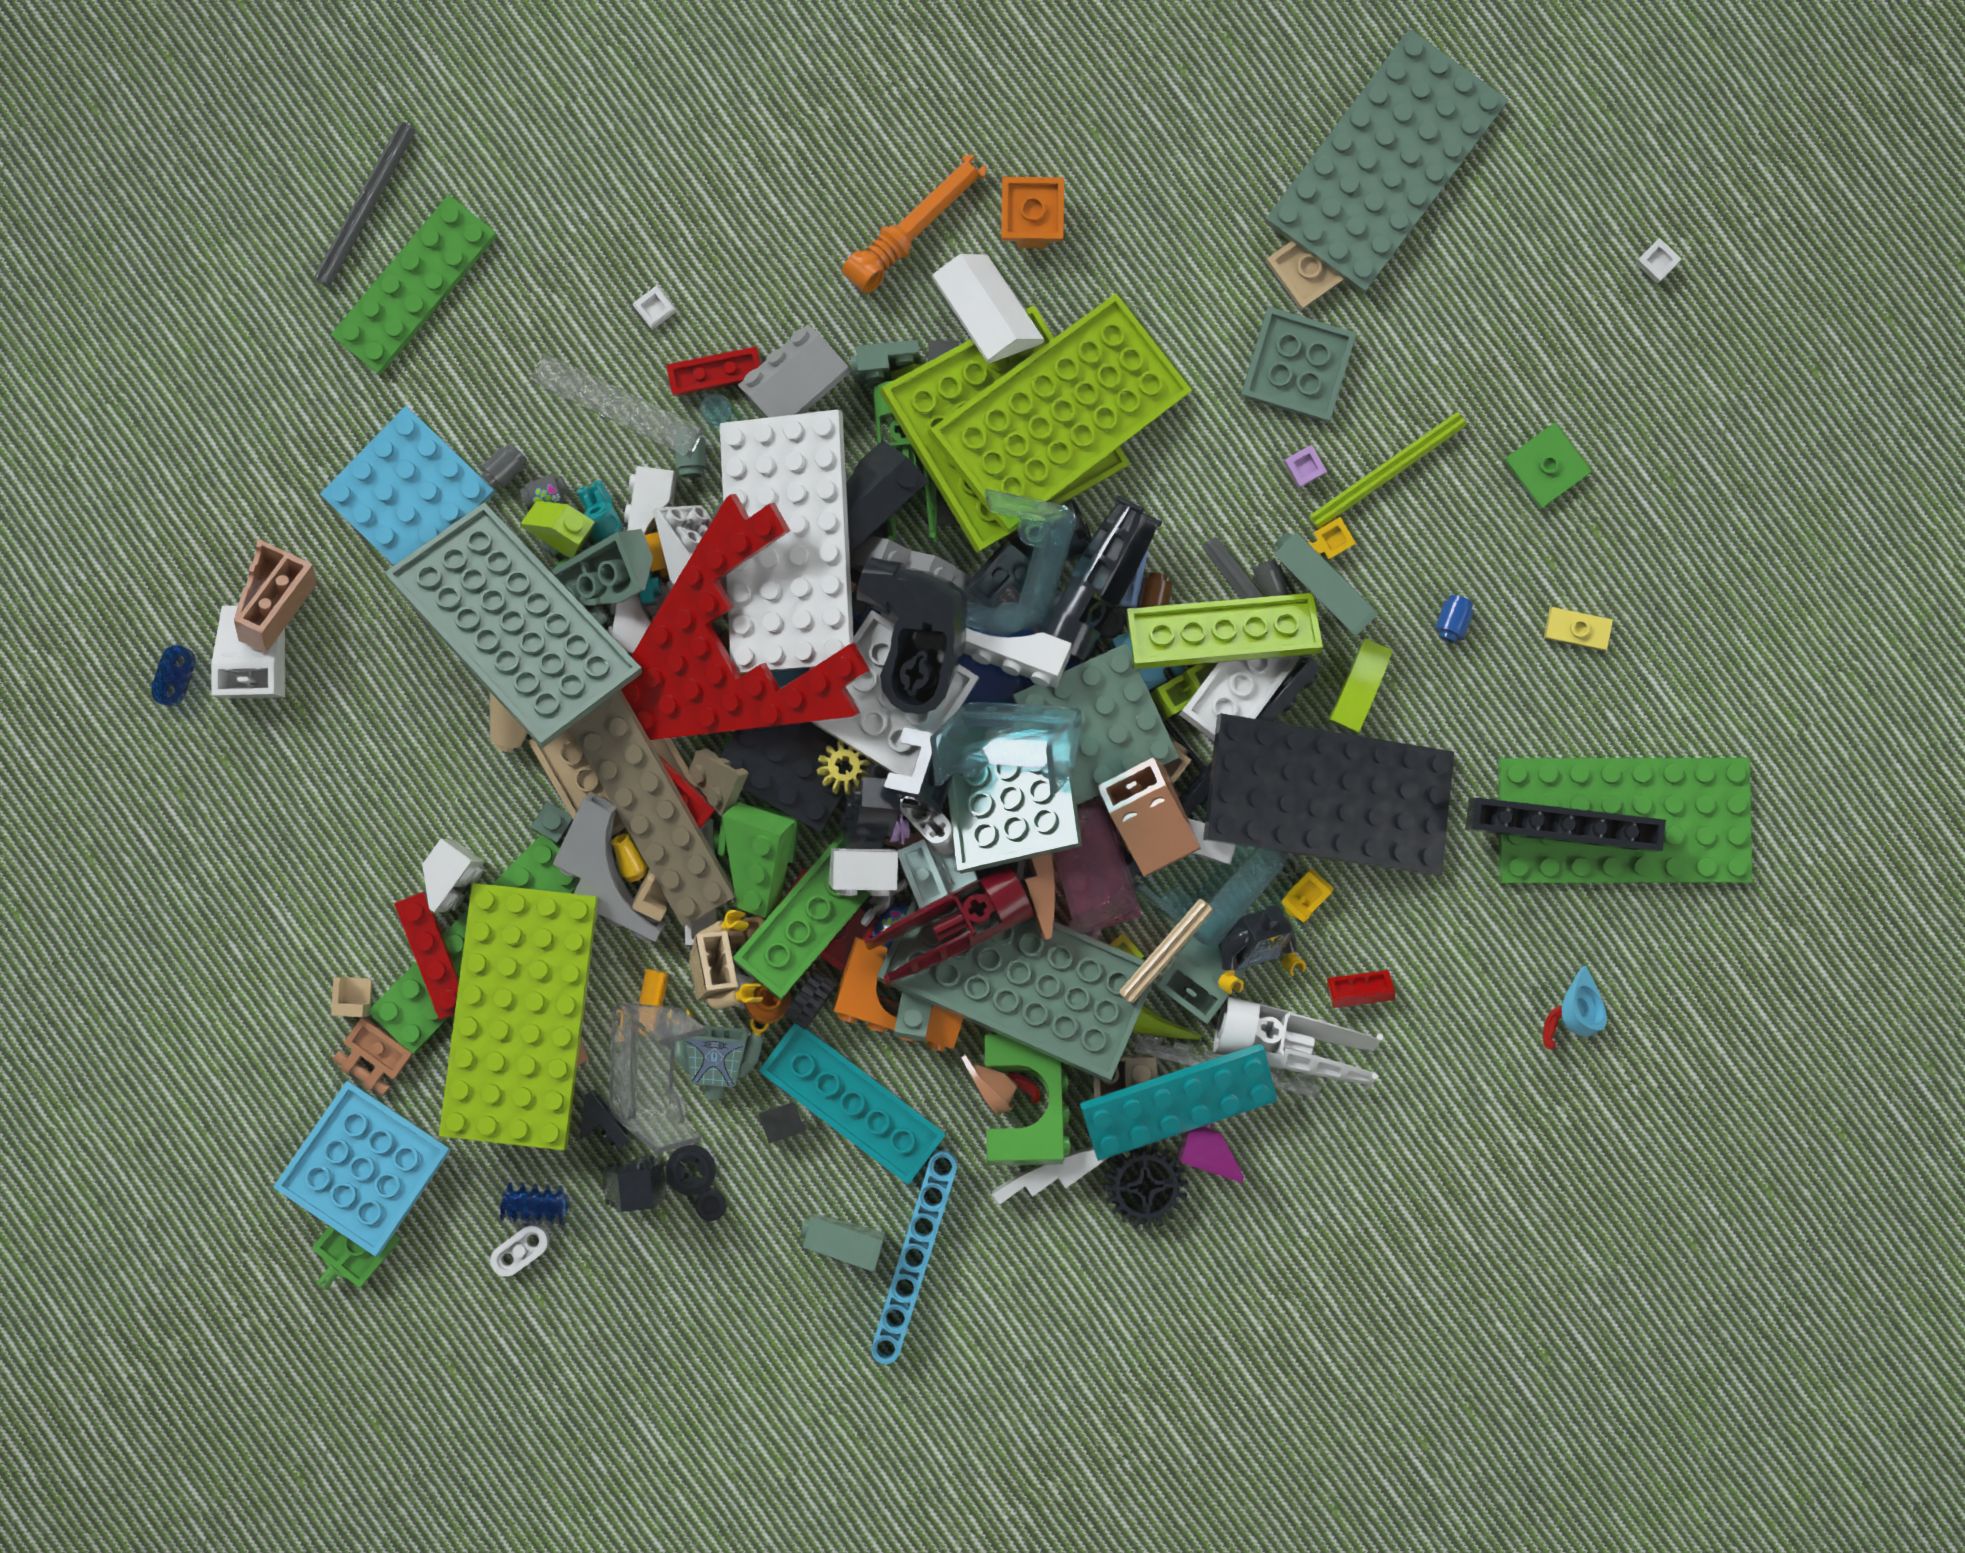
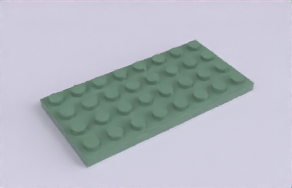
M1409 28L1266 217L1264 223L1289 241H1293L1297 244V247L1312 255L1322 265L1337 276H1341L1344 281L1364 294L1506 105L1508 99Z
M485 502L384 572L389 583L541 748L545 747L642 674V669L637 662Z
M979 889L959 899L962 907L964 906V902L966 901V899L971 895H983L982 890ZM915 896L905 917L920 909ZM955 907V910L894 939L876 980L885 983L884 975L967 932L968 929L966 928L939 942L931 927L932 924L958 912L957 908ZM977 907L972 909L973 914L976 913L978 917L983 916V910L980 911ZM1031 917L948 960L891 983L892 987L1110 1083L1153 981L1134 1003L1128 1002L1119 993L1120 989L1145 962L1144 960L1053 921L1052 938L1043 940L1040 937L1034 917ZM994 918L986 928L974 929L976 935L997 925L998 922Z

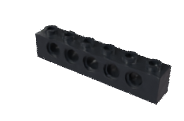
M1475 797L1468 799L1465 830L1660 852L1663 851L1666 820Z

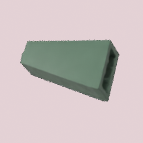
M1296 530L1291 535L1286 531L1274 543L1277 547L1273 552L1274 555L1355 636L1378 615V612Z

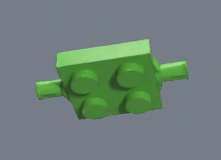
M329 1226L311 1248L324 1259L329 1267L320 1279L316 1281L319 1286L322 1285L321 1287L327 1290L339 1275L349 1279L358 1288H362L403 1237L395 1232L380 1256L375 1257Z

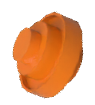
M756 980L752 982V984H760ZM761 985V987L754 989V997H763V1000L759 1003H744L749 1016L756 1022L763 1024L775 1023L784 1017L790 1006V991L780 1001Z

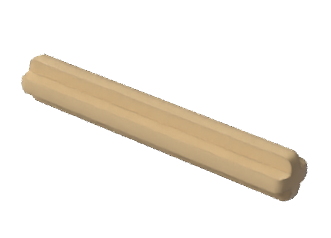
M1202 899L1195 903L1120 989L1119 993L1124 999L1130 1003H1134L1213 913V908Z

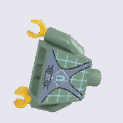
M688 1009L686 1011V1020L679 1022V1011L675 1010L672 1013V1020L678 1025V1029L674 1031L675 1058L684 1072L690 1075L691 1083L705 1085V1097L707 1099H722L724 1097V1087H735L737 1079L746 1077L758 1062L764 1040L761 1035L767 1031L769 1024H766L763 1029H757L753 1024L755 1020L751 1019L750 1027L753 1032L749 1035V1029L692 1025L694 1017L693 1013Z

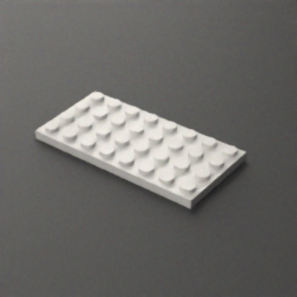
M830 410L720 423L723 502L730 494H737L749 517L768 504L775 503L791 530L727 574V595L734 606L728 612L730 658L739 674H746L762 663H766L770 671L813 668L842 648L854 643L843 412L840 410Z

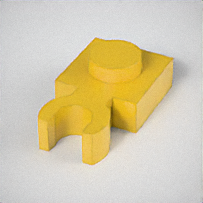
M1341 517L1313 532L1317 541L1314 543L1308 542L1319 554L1325 552L1328 559L1356 544Z

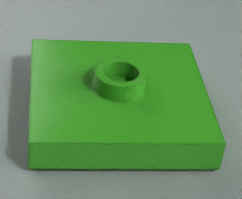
M1555 422L1503 460L1539 509L1592 472Z

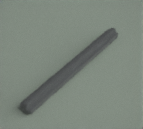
M402 121L398 123L314 275V279L318 283L329 287L334 281L415 134V130L411 125Z

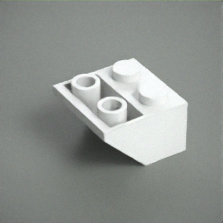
M440 839L422 864L429 909L433 912H449L451 909L455 911L465 898V895L462 893L469 884L476 883L483 873L481 867L485 861L455 840Z
M831 849L829 885L838 892V895L853 896L857 895V890H867L872 896H889V890H897L898 852L895 849Z

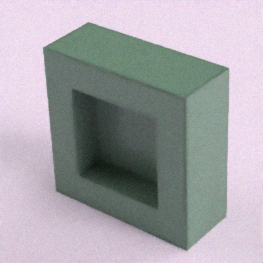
M547 801L530 828L532 831L543 835L558 845L571 826L573 818L567 812Z

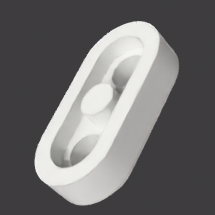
M540 1225L526 1226L493 1251L490 1259L492 1269L501 1276L514 1275L547 1250L550 1242L548 1232ZM530 1235H536L539 1238L537 1246L529 1242ZM506 1253L513 1256L514 1261L512 1264H507L504 1261Z

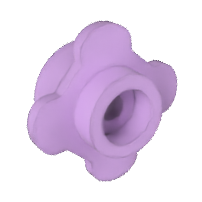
M899 813L893 834L889 836V841L898 842V845L904 844V838H909L910 830L908 819H903V813Z

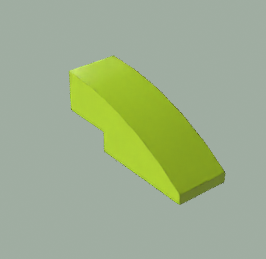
M1367 638L1363 639L1340 689L1339 697L1328 718V722L1354 734L1360 732L1393 650Z
M1218 662L1198 664L1150 693L1155 706L1164 720L1169 719L1185 708Z

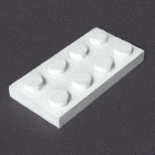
M1295 655L1218 662L1179 715L1214 741L1218 714L1223 713L1256 719L1300 657Z

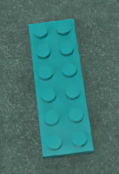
M795 1023L759 1069L761 1074L908 1185L946 1135L943 1130L808 1028L804 1030Z
M1260 1043L1082 1102L1080 1106L1097 1161L1277 1102L1278 1099L1265 1049Z

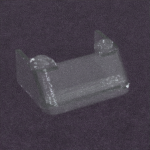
M634 1003L617 1005L612 1011L610 1107L613 1115L656 1154L701 1142V1135L685 1123L687 1104L684 1098L680 1097L673 1090L674 1042L705 1034L706 1028L678 1007Z

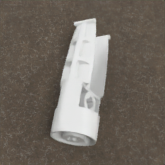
M1228 996L1219 1014L1213 1051L1217 1054L1227 1055L1261 1043L1265 1049L1270 1067L1301 1072L1308 1076L1315 1075L1331 1078L1340 1082L1347 1081L1364 1084V1089L1368 1090L1378 1078L1376 1073L1311 1055L1315 1044L1314 1039L1374 1051L1382 1041L1383 1035L1378 1034L1375 1038L1351 1028L1327 1023L1322 1019L1317 1020L1295 1014L1292 1011Z

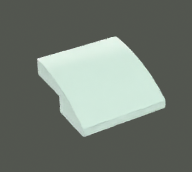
M944 832L938 834L940 838L945 835ZM927 839L897 851L898 858L919 908H923L979 879L976 871L963 874L958 872L955 852L947 855L941 854Z

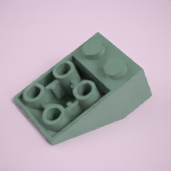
M1214 912L1186 942L1154 984L1206 1024L1209 1023L1229 996L1218 985L1219 978L1225 973V970L1222 969V952L1218 945L1232 929V926ZM1247 967L1236 970L1234 975L1240 979Z

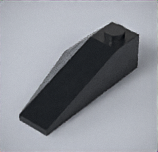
M883 440L859 461L846 484L849 555L922 491L929 481L908 457Z

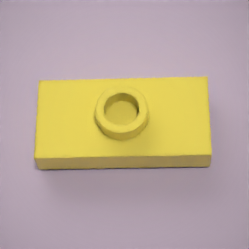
M1551 607L1549 608L1544 639L1605 651L1608 647L1613 620Z

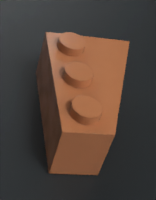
M260 539L257 540L254 560L249 567V577L246 587H243L234 618L238 641L267 653L316 586L312 563Z

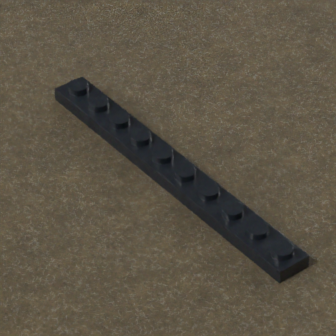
M1304 656L1282 681L1256 719L1276 722L1275 719L1282 711L1287 712L1293 707L1297 701L1295 696L1303 687L1307 689L1316 681L1318 677L1316 673L1321 667L1313 659ZM1212 761L1179 797L1188 819H1192L1193 815L1191 813L1198 805L1203 806L1207 803ZM1131 852L1098 888L1101 894L1111 903L1116 898L1121 899L1130 889L1129 883L1136 875H1142Z

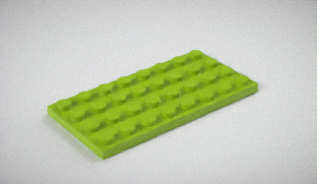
M1115 293L932 427L928 434L1002 529L1008 532L1178 403L1192 389L1117 293Z
M472 883L439 1136L567 1150L599 897Z

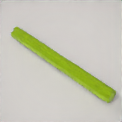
M1459 412L1453 414L1313 512L1309 517L1313 525L1317 529L1322 528L1462 430L1467 425L1465 418Z

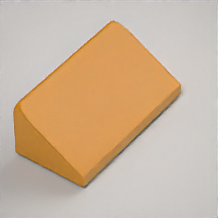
M646 969L634 1024L636 1031L647 1035H654L658 1032L669 978L668 972Z

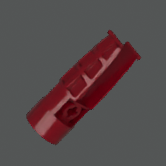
M1007 864L920 908L873 938L865 937L866 948L871 950L955 910V907L958 912L931 925L936 937L940 942L966 928L968 929L967 932L884 975L886 987H891V982L916 974L948 960L1033 917L1034 914L1029 900L1011 867ZM979 889L982 890L983 895H971L966 899V901L964 902V906L962 907L959 899ZM977 907L980 911L983 910V916L978 917L976 913L973 914L972 909ZM995 918L997 920V925L976 935L974 929L986 928L992 919Z

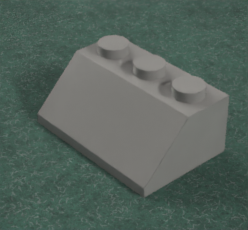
M807 324L805 327L795 331L791 339L780 349L774 350L757 369L750 371L738 386L756 409L766 418L804 414L852 370L821 335Z

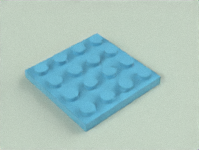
M405 406L320 495L393 565H396L484 502L486 503L496 491L416 414Z
M346 1081L273 1188L375 1257H379L452 1149L353 1083Z

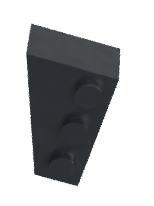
M862 777L858 787L853 788L851 800L846 801L845 812H841L839 818V830L844 831L843 849H888L887 845H883L885 836H892L900 812V794L889 792L884 787L886 779Z
M654 1155L636 1157L635 1160L630 1161L628 1164L601 1167L605 1204L615 1207L620 1212L652 1209L667 1197L663 1159L654 1160Z

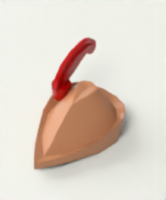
M966 1055L961 1057L984 1100L997 1115L1009 1112L1014 1108L1011 1099L1017 1088L1030 1094V1101L1033 1104L1039 1102V1089L1026 1076L1019 1073L1004 1074L1000 1071L975 1065Z

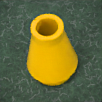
M628 834L616 836L611 841V844L615 851L620 876L624 877L628 882L642 879L647 875L649 869L640 851L631 841Z

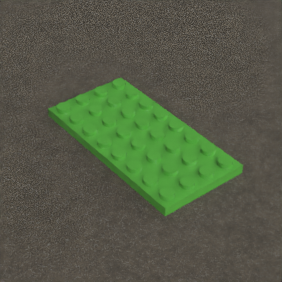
M1750 758L1498 759V800L1666 820L1663 851L1660 852L1499 834V883L1752 882Z

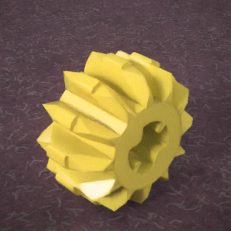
M838 741V751L835 752L829 745L826 747V752L830 758L819 756L818 761L826 766L818 768L817 773L821 776L828 775L822 781L824 787L835 782L832 790L833 793L837 794L840 786H845L846 795H850V784L857 788L860 783L858 778L870 777L868 772L861 769L869 768L871 762L870 760H861L864 755L859 752L853 753L854 749L850 746L848 750H844L843 742ZM842 761H847L852 771L849 773L846 770L845 775L840 774L839 767L836 765L838 763L842 765Z

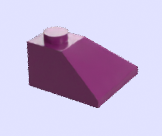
M1215 1123L1184 1132L1177 1153L1181 1163L1240 1183L1243 1182L1244 1176L1223 1136L1218 1130L1214 1129Z

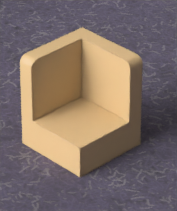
M649 869L634 897L632 909L660 922L666 912L668 901L655 880V875Z
M335 977L333 979L331 1015L349 1017L370 1016L368 1010L371 1008L373 980L370 978Z

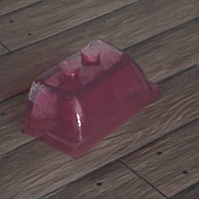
M1103 797L1078 804L1077 812L1082 847L1053 853L1071 917L1076 928L1081 934H1087L1142 918L1143 915L1119 832L1109 814Z

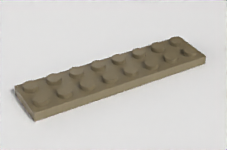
M619 690L571 726L570 730L612 804L617 807V813L651 873L655 875V880L683 927L736 897L734 888L623 692Z

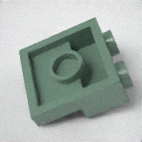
M918 340L855 346L856 356H850L854 382L861 381V384H867L869 388L892 381L891 369L899 370L911 364H921Z

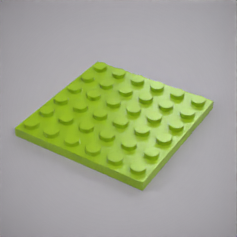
M1035 305L1027 308L1025 312L1044 338L1043 344L988 364L973 340L970 339L886 384L879 390L976 553L1130 465L1122 449L1118 447L1008 532H1005L928 434L932 427L1054 339Z

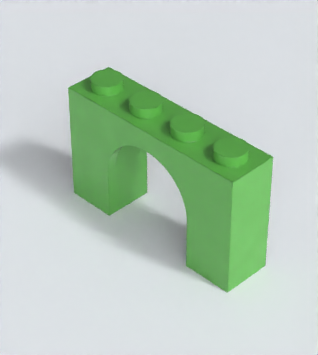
M985 1035L986 1068L1000 1072H1025L1031 1074L1044 1085L1049 1098L1046 1112L1041 1119L1031 1126L1024 1128L986 1129L987 1166L1063 1164L1064 1156L1070 1155L1069 1136H1063V1124H1069L1068 1105H1062V1093H1068V1075L1061 1074V1061L1005 1036Z

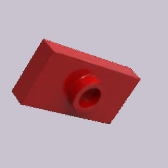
M1389 970L1327 978V988L1333 1008L1395 1000V990Z

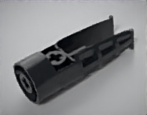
M1121 496L1116 498L1118 503L1110 511L1071 572L1069 576L1071 580L1055 607L1052 606L1038 633L1043 632L1072 643L1071 654L1084 662L1088 661L1102 636L1100 632L1115 605L1119 606L1148 550L1157 526L1160 527L1162 525V521L1144 513V508Z

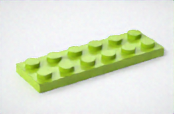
M1313 593L1127 609L1126 613L1134 669L1322 653L1323 649Z

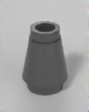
M1275 558L1261 563L1252 569L1255 575L1252 578L1266 597L1288 595L1281 564L1277 565Z

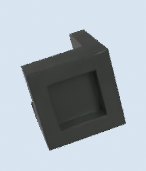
M790 1102L776 1108L772 1107L759 1113L769 1144L799 1134L807 1129L805 1123H802L795 1102Z

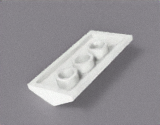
M959 254L932 274L933 281L988 364L1044 343V338L988 255Z

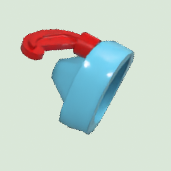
M1586 965L1582 966L1565 994L1563 1004L1551 1010L1546 1018L1543 1028V1043L1549 1050L1554 1049L1556 1045L1552 1039L1559 1019H1562L1563 1024L1570 1031L1584 1037L1596 1035L1606 1026L1607 1015L1605 1006Z

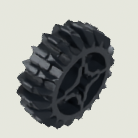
M1156 1143L1152 1144L1150 1152H1146V1145L1140 1147V1152L1135 1153V1149L1129 1150L1130 1156L1127 1158L1123 1153L1117 1154L1122 1162L1120 1164L1112 1160L1109 1162V1166L1116 1170L1115 1173H1104V1178L1113 1181L1112 1184L1103 1185L1104 1191H1113L1114 1193L1106 1197L1107 1204L1117 1201L1118 1204L1112 1209L1113 1214L1116 1215L1124 1210L1125 1212L1121 1218L1124 1223L1131 1216H1134L1133 1226L1136 1228L1140 1225L1141 1219H1145L1147 1229H1150L1152 1226V1218H1156L1159 1226L1164 1225L1161 1215L1166 1213L1167 1217L1172 1220L1175 1216L1169 1209L1172 1206L1177 1210L1183 1208L1176 1201V1198H1187V1193L1179 1190V1187L1188 1186V1181L1186 1179H1178V1176L1186 1172L1185 1168L1179 1167L1174 1169L1173 1167L1179 1162L1178 1157H1172L1167 1161L1170 1150L1165 1148L1158 1155V1144ZM1149 1160L1163 1165L1168 1170L1171 1179L1152 1176ZM1139 1161L1137 1176L1134 1179L1126 1180V1182H1120L1124 1171L1131 1164ZM1144 1170L1147 1178H1149V1182L1154 1181L1155 1183L1154 1186L1148 1188L1147 1200L1145 1194L1142 1193V1189H1137L1136 1187L1137 1184H1142ZM1170 1189L1167 1199L1160 1206L1152 1209L1154 1195L1159 1191ZM1128 1191V1193L1138 1194L1141 1197L1142 1210L1128 1205L1121 1197L1120 1192Z

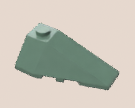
M642 529L621 531L602 540L552 569L550 572L582 606L620 603L645 590L653 556Z

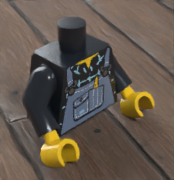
M1274 905L1268 906L1265 910L1241 917L1218 945L1222 952V969L1225 970V973L1219 978L1218 985L1230 995L1232 994V989L1240 993L1244 987L1243 981L1234 975L1236 970L1279 958L1283 953H1286V955L1283 957L1281 965L1289 974L1294 976L1293 968L1295 965L1301 972L1306 970V963L1295 954L1298 947L1292 923L1287 916H1283L1282 910Z

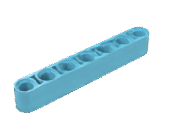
M948 1150L935 1152L927 1167L872 1344V1355L881 1364L893 1363L900 1354L957 1170L956 1157ZM944 1157L950 1160L952 1168L948 1173H939L935 1169L934 1162L938 1158ZM929 1188H937L941 1191L943 1198L938 1203H930L925 1198V1192ZM921 1218L929 1219L933 1224L932 1231L926 1234L920 1233L916 1229V1221ZM913 1248L918 1249L923 1253L924 1258L920 1263L913 1264L906 1258L907 1251ZM902 1279H908L913 1283L914 1290L911 1293L903 1294L897 1289V1282ZM894 1309L899 1310L904 1314L905 1319L900 1324H893L888 1320V1312ZM883 1340H889L894 1344L895 1350L891 1354H883L878 1349V1343Z

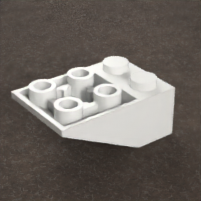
M702 505L663 507L653 510L669 577L673 584H675L712 522L709 513ZM725 575L719 581L727 593V575Z
M222 606L211 664V695L223 699L285 697V628L267 653H264L238 641L234 624L238 606Z

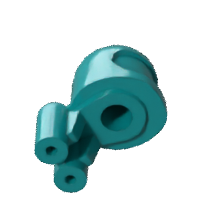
M602 480L593 482L590 488L583 486L577 490V494L586 509L584 515L595 521L590 533V538L594 542L599 543L616 532L622 531V522L611 504L612 498Z

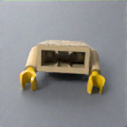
M729 910L725 915L724 921L720 920L695 935L689 958L697 1001L705 1000L713 1009L720 1010L739 1005L742 1002L759 1003L763 1000V997H754V989L761 987V984H743L739 990L737 989L738 984L728 933L729 929L744 931L748 928V922L740 921L746 915L745 912Z

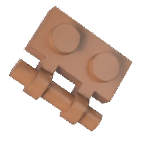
M361 1017L343 1042L353 1050L351 1054L347 1056L339 1050L332 1060L341 1066L340 1070L345 1074H352L364 1083L363 1087L370 1092L374 1090L383 1097L390 1089V1086L381 1080L383 1075L386 1074L392 1079H396L414 1053L406 1049L395 1038L366 1017ZM362 1057L375 1066L372 1072L359 1064Z

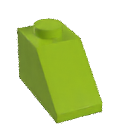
M536 501L520 523V527L567 557L573 558L589 538L595 521L568 504Z

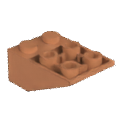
M1154 757L1098 785L1109 814L1144 877L1201 849L1166 768Z

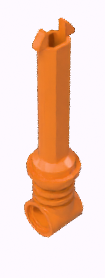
M974 155L963 156L961 158L963 163L898 225H890L888 228L882 227L880 235L877 237V240L872 242V245H869L866 250L854 252L844 263L842 274L864 294L874 291L882 282L885 271L890 269V265L893 266L896 260L909 256L911 241L979 177L985 178L986 165H983L977 171L970 164L975 159Z

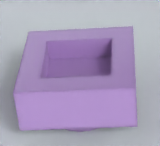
M1312 445L1284 460V464L1298 489L1327 472Z

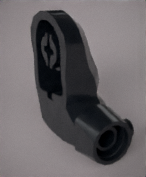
M872 557L867 561L861 572L857 587V600L887 615L892 614L897 619L892 632L890 651L880 674L881 689L890 703L903 712L922 714L935 710L946 698L966 646L967 594L953 582L931 572L906 567L904 563Z

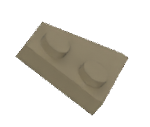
M708 749L696 751L688 771L692 781L697 784L708 802L721 817L736 804L749 774L743 768L737 770L732 768L729 760L719 758L716 753Z

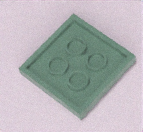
M1268 306L1240 397L1329 423L1357 333Z

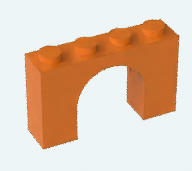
M855 936L832 1006L833 1011L838 1012L837 1018L850 1023H855L857 1018L868 1022V1028L885 1033L886 1028L895 1030L897 1015L888 1012L881 1006L876 992V979L888 949L886 946L880 945L874 949L867 950L864 939ZM932 1005L925 1038L927 1041L926 1046L943 1052L945 1047L954 1049L964 1018ZM899 1037L907 1041L915 1042V1040Z

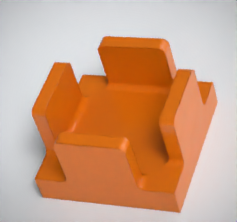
M1002 177L1001 241L1017 242V248L1041 249L1047 248L1048 242H1063L1064 178Z

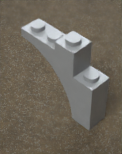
M870 536L850 554V567L858 571H862L867 561L873 557L904 563L906 567L925 570L953 582L966 592L968 611L978 615L983 613L986 604L972 594L965 586L972 576L956 569L957 566L935 555L911 551L889 539Z
M590 792L583 798L553 865L559 867V871L566 876L581 878L574 894L599 897L596 921L602 915L606 917L605 920L609 924L616 927L624 926L634 931L633 934L639 939L656 942L662 934L666 922L663 920L659 922L632 909L634 896L620 876L615 861L611 841L617 807L612 802Z

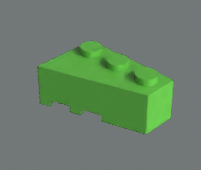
M737 802L722 815L736 905L738 909L766 918L781 902L795 821Z

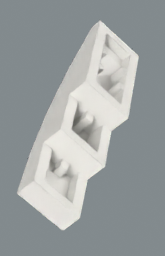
M1093 1147L1070 1152L1069 1156H1064L1063 1164L1036 1165L1016 1175L994 1189L992 1195L1000 1205L1023 1187H1026L1030 1194L1034 1196L1058 1178L1064 1187L1067 1188L1107 1158L1097 1161Z

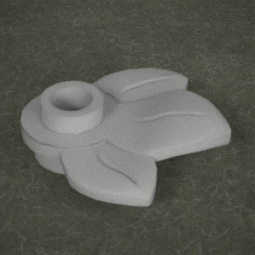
M905 878L898 880L897 890H889V896L871 895L867 899L869 903L866 907L867 911L862 917L861 924L866 927L875 915L879 916L888 910L895 901L893 895L903 890L909 882Z

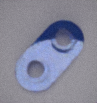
M172 645L163 652L151 686L152 697L157 703L165 706H175L184 699L196 664L195 655L189 648L181 645ZM180 656H183L184 664L178 667L176 661ZM172 685L175 692L172 696H168L167 688Z

